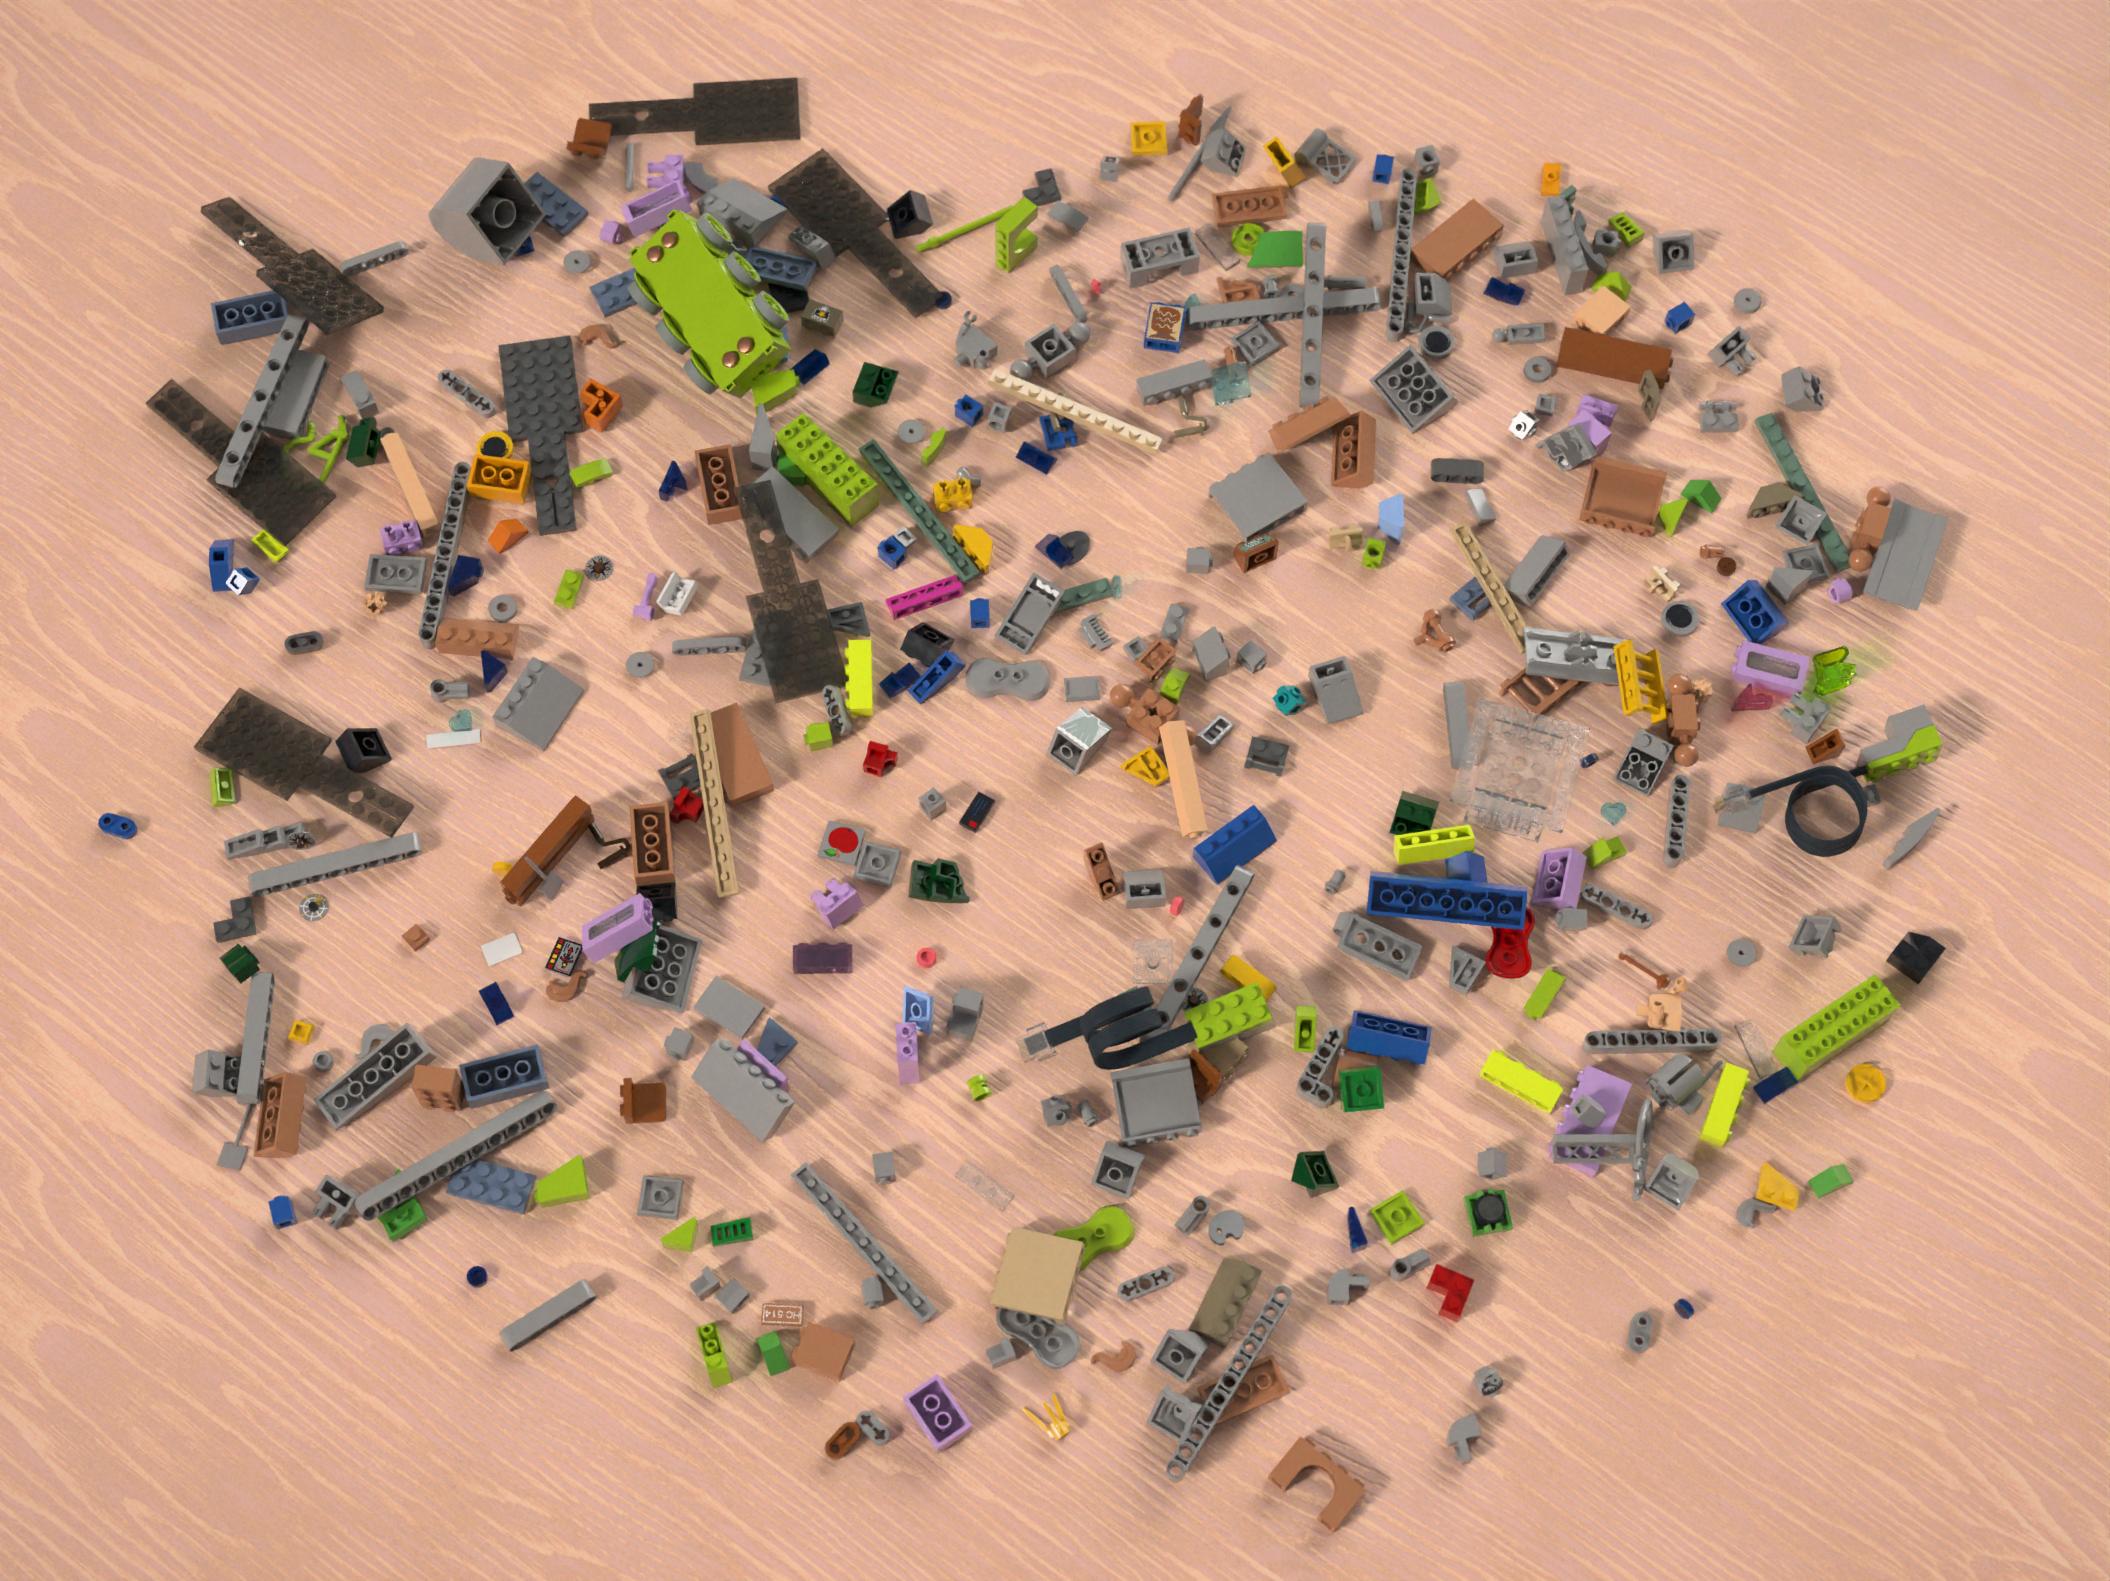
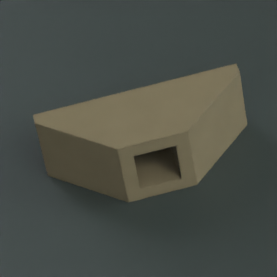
M1780 483L1762 486L1748 510L1747 519L1752 517L1760 518L1769 513H1779L1787 508L1794 495L1803 499V495Z

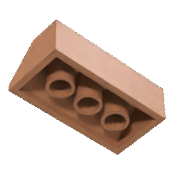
M1326 396L1318 400L1319 404L1315 406L1311 404L1303 408L1304 412L1291 414L1287 417V421L1282 422L1281 420L1272 425L1273 428L1268 430V433L1277 450L1290 449L1350 417V412L1336 397L1328 398Z
M1364 411L1354 413L1334 425L1331 486L1360 489L1374 483L1376 419Z
M444 618L438 626L435 644L438 652L443 654L514 660L519 624Z
M284 1072L264 1079L254 1157L287 1158L297 1154L301 1116L304 1110V1094L307 1088L306 1077Z

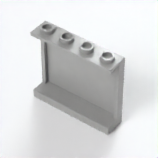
M1270 452L1266 455H1260L1251 464L1243 465L1239 471L1228 474L1222 481L1214 482L1210 486L1208 493L1209 499L1214 497L1240 531L1243 542L1252 540L1256 535H1263L1304 512L1307 509L1308 503Z
M1189 1058L1110 1072L1123 1146L1127 1145L1128 1148H1133L1143 1142L1155 1144L1160 1139L1167 1138L1168 1141L1179 1139V1136L1195 1137L1199 1135L1198 1133L1202 1132Z

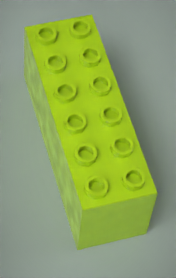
M804 412L776 433L778 455L782 451L806 475L807 484L851 527L879 506L877 483Z
M1874 974L1784 1034L1772 1052L1793 1079L1799 1082L1888 1022L1900 1007V1003L1879 977Z

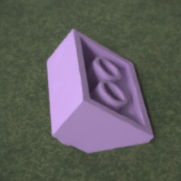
M1574 847L1542 851L1531 904L1557 911L1563 908L1576 909L1587 857Z
M744 1039L737 1050L743 1053L751 1063L759 1067L761 1072L772 1079L781 1090L788 1093L790 1088L787 1077Z

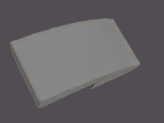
M1058 200L1048 212V216L1051 219L1059 221L1066 228L1077 232L1082 229L1089 219L1080 211Z

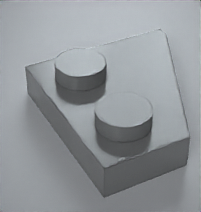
M1453 945L1451 950L1449 987L1467 996L1484 970L1486 962Z

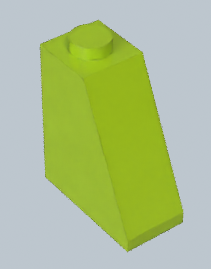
M794 370L767 373L752 387L756 415L759 403L764 405L767 412L797 395V387H800L799 376H795Z
M1548 968L1523 1008L1527 1010L1525 1014L1534 1020L1537 1017L1541 1019L1566 982L1567 977L1552 968Z
M577 1155L536 1183L537 1190H534L535 1202H539L541 1208L590 1199L582 1155Z

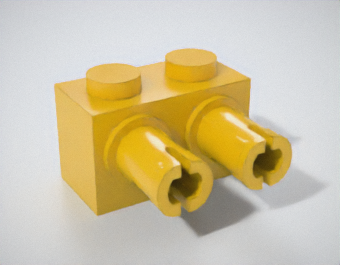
M958 478L956 481L944 480L942 482L940 480L938 483H933L936 511L947 512L952 509L965 510L973 507L970 479L962 478L960 480Z

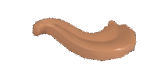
M589 325L583 328L579 334L581 342L585 346L587 342L595 338L601 339L603 344L610 349L616 348L619 345L618 341H611L608 331L600 325Z
M583 971L575 972L566 987H561L557 984L553 985V980H550L549 985L546 987V994L550 1000L567 1002L574 998L578 991L580 979L582 977L587 978V974Z
M1122 1341L1121 1344L1124 1348L1121 1349V1353L1117 1358L1099 1352L1093 1355L1091 1364L1099 1361L1110 1370L1116 1372L1125 1371L1134 1363L1137 1357L1136 1350L1130 1343L1127 1345Z

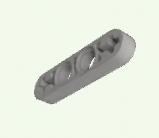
M398 241L345 260L340 264V269L344 276H353L403 258L409 253V249L404 241Z
M1059 265L1050 267L1051 278L1076 322L1084 323L1088 321L1087 314Z
M445 369L438 374L440 385L480 416L491 418L495 414L494 403L454 372ZM457 386L465 387L462 392L455 391ZM473 395L478 397V400L475 402L468 400ZM481 403L483 404V406H484L485 408H489V407H490V410H489V411H488L487 409L484 410L483 407H482V405H481Z
M743 637L685 639L672 642V653L678 656L736 653L746 649V640Z
M1588 884L1581 891L1580 896L1583 902L1638 929H1647L1652 923L1653 917L1650 912L1595 885ZM1589 891L1593 892L1591 897H1587ZM1601 895L1599 902H1597L1598 896ZM1608 898L1612 900L1613 905L1606 907L1602 900ZM1620 908H1629L1631 914L1623 915L1620 912ZM1634 912H1637L1635 918L1632 919ZM1643 916L1646 917V921L1644 923H1641L1640 918H1642Z

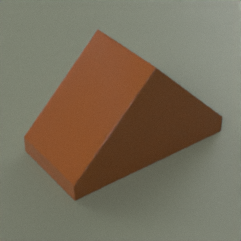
M1835 729L1806 746V750L1812 763L1816 764L1839 757L1846 745L1839 730Z

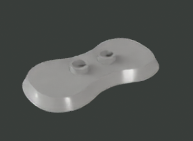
M981 658L970 664L967 670L966 683L968 690L973 695L981 698L1008 694L1023 700L1034 701L1042 698L1047 693L1050 676L1048 669L1036 661L1004 664L994 659Z
M999 1307L996 1321L1000 1329L1007 1335L1018 1338L1028 1344L1043 1365L1053 1369H1061L1072 1362L1078 1354L1081 1346L1080 1339L1072 1328L1056 1324L1052 1319Z

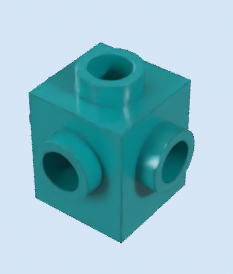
M1295 685L1281 686L1276 691L1277 694L1272 698L1276 703V707L1282 711L1284 716L1295 715L1307 703L1302 697L1301 691Z

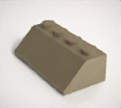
M1224 1258L1189 1327V1331L1195 1332L1199 1336L1226 1348L1260 1279L1262 1270L1244 1261Z

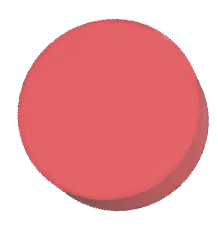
M1180 896L1174 898L1170 907V914L1175 916L1180 914L1184 905V898Z
M931 948L919 950L917 953L918 964L922 968L934 966L936 963L935 951Z

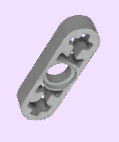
M827 685L822 691V698L833 732L836 735L847 736L851 732L852 725L841 691L837 686ZM838 706L839 713L835 715V708Z
M1161 1267L1125 1281L1118 1287V1297L1123 1302H1130L1166 1288L1173 1282V1271L1168 1267ZM1161 1273L1169 1274L1168 1281L1165 1282L1164 1279H1160L1157 1281L1158 1285L1155 1286V1280L1161 1277ZM1144 1279L1149 1280L1152 1284L1147 1290L1140 1287V1282ZM1134 1283H1136L1139 1293H1136L1135 1289L1130 1292V1296L1122 1294L1124 1287L1130 1290L1134 1288Z

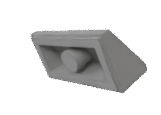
M1482 488L1467 489L1465 497L1478 525L1495 521L1496 517Z

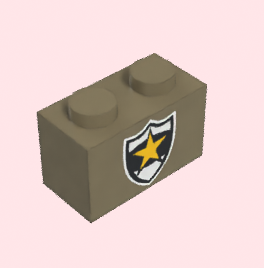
M810 299L801 315L802 326L808 330L821 332L825 336L836 337L844 321L843 311Z

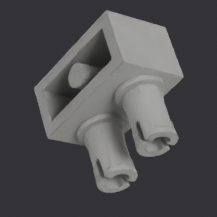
M1740 326L1707 353L1718 367L1722 364L1726 365L1735 377L1744 368L1734 358V354L1738 353L1747 365L1757 358L1747 348L1746 343L1751 338Z
M1796 692L1790 703L1803 710L1804 714L1799 715L1788 706H1785L1779 716L1793 724L1794 728L1791 734L1807 744L1825 721L1832 707L1817 697L1814 701L1810 702Z
M325 1175L315 1191L322 1198L312 1213L324 1219L331 1205H335L337 1210L330 1221H328V1224L339 1230L347 1215H356L358 1213L354 1202L361 1193L336 1176Z

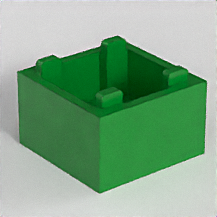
M1378 1066L1337 1070L1340 1104L1343 1112L1384 1108L1381 1069Z

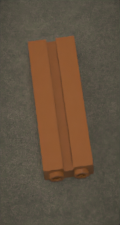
M1565 327L1556 367L1640 384L1645 371L1651 370L1659 389H1663L1665 382L1669 383L1671 372H1668V368L1672 367L1674 357H1671L1672 349Z
M575 795L500 881L505 899L510 904H517L521 907L544 880L524 858L528 857L547 877L550 870L555 868L585 833L588 825L595 821L589 804Z

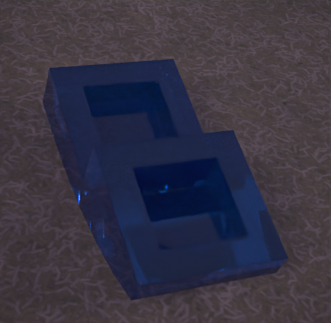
M1491 277L1483 294L1498 301L1518 306L1525 290L1511 282L1507 285Z
M909 662L895 674L892 672L878 684L888 697L892 698L915 684L921 676Z
M1785 1067L1755 1085L1753 1089L1762 1102L1766 1104L1781 1093L1783 1094L1797 1085L1798 1081L1789 1068Z

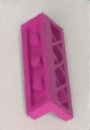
M956 575L890 597L886 599V603L893 620L963 596V586L961 581L958 582ZM950 582H954V584L945 586L946 584H948V583H950Z

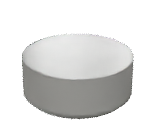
M320 1051L313 1057V1065L318 1071L327 1072L333 1067L334 1059L329 1052Z

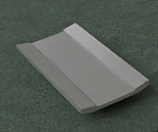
M1895 498L1883 539L1877 549L1863 592L1895 605L1917 611L1948 517L1907 505Z
M1523 627L1526 674L1619 685L1613 646L1627 639L1591 635L1589 631H1586V634H1581V630L1571 633Z

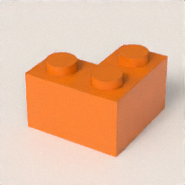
M590 378L580 391L583 403L590 406L584 415L587 425L602 433L623 407L621 395Z

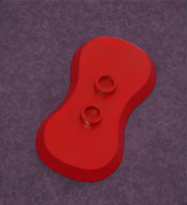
M1526 907L1524 930L1491 927L1493 942L1486 955V965L1492 974L1502 978L1515 979L1524 977L1530 971L1532 958L1528 949V938L1534 928L1535 917L1528 907Z

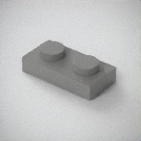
M1170 604L1160 632V637L1163 640L1178 643L1189 608Z

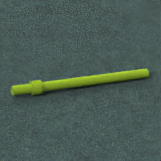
M1008 206L941 236L931 237L927 242L917 245L916 249L918 252H922L929 248H936L940 243L1003 217L1012 206Z

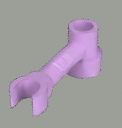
M648 574L640 606H634L633 616L642 617L648 621L653 620L655 607L649 606L648 603L652 591L658 582L656 574Z

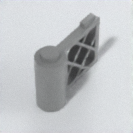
M1318 128L1312 131L1294 154L1298 164L1309 165L1325 176L1324 179L1332 185L1333 183L1337 185L1357 160L1355 156L1330 140L1327 134ZM1330 146L1335 150V154H1327L1326 148ZM1340 157H1346L1350 162L1348 164H1341ZM1336 158L1338 165H1329L1328 159ZM1318 159H1324L1326 166H1319L1315 162ZM1339 169L1340 175L1335 177L1331 174L1330 170Z

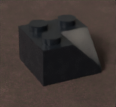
M1908 932L1890 954L1886 962L1919 984L1946 948L1930 936Z

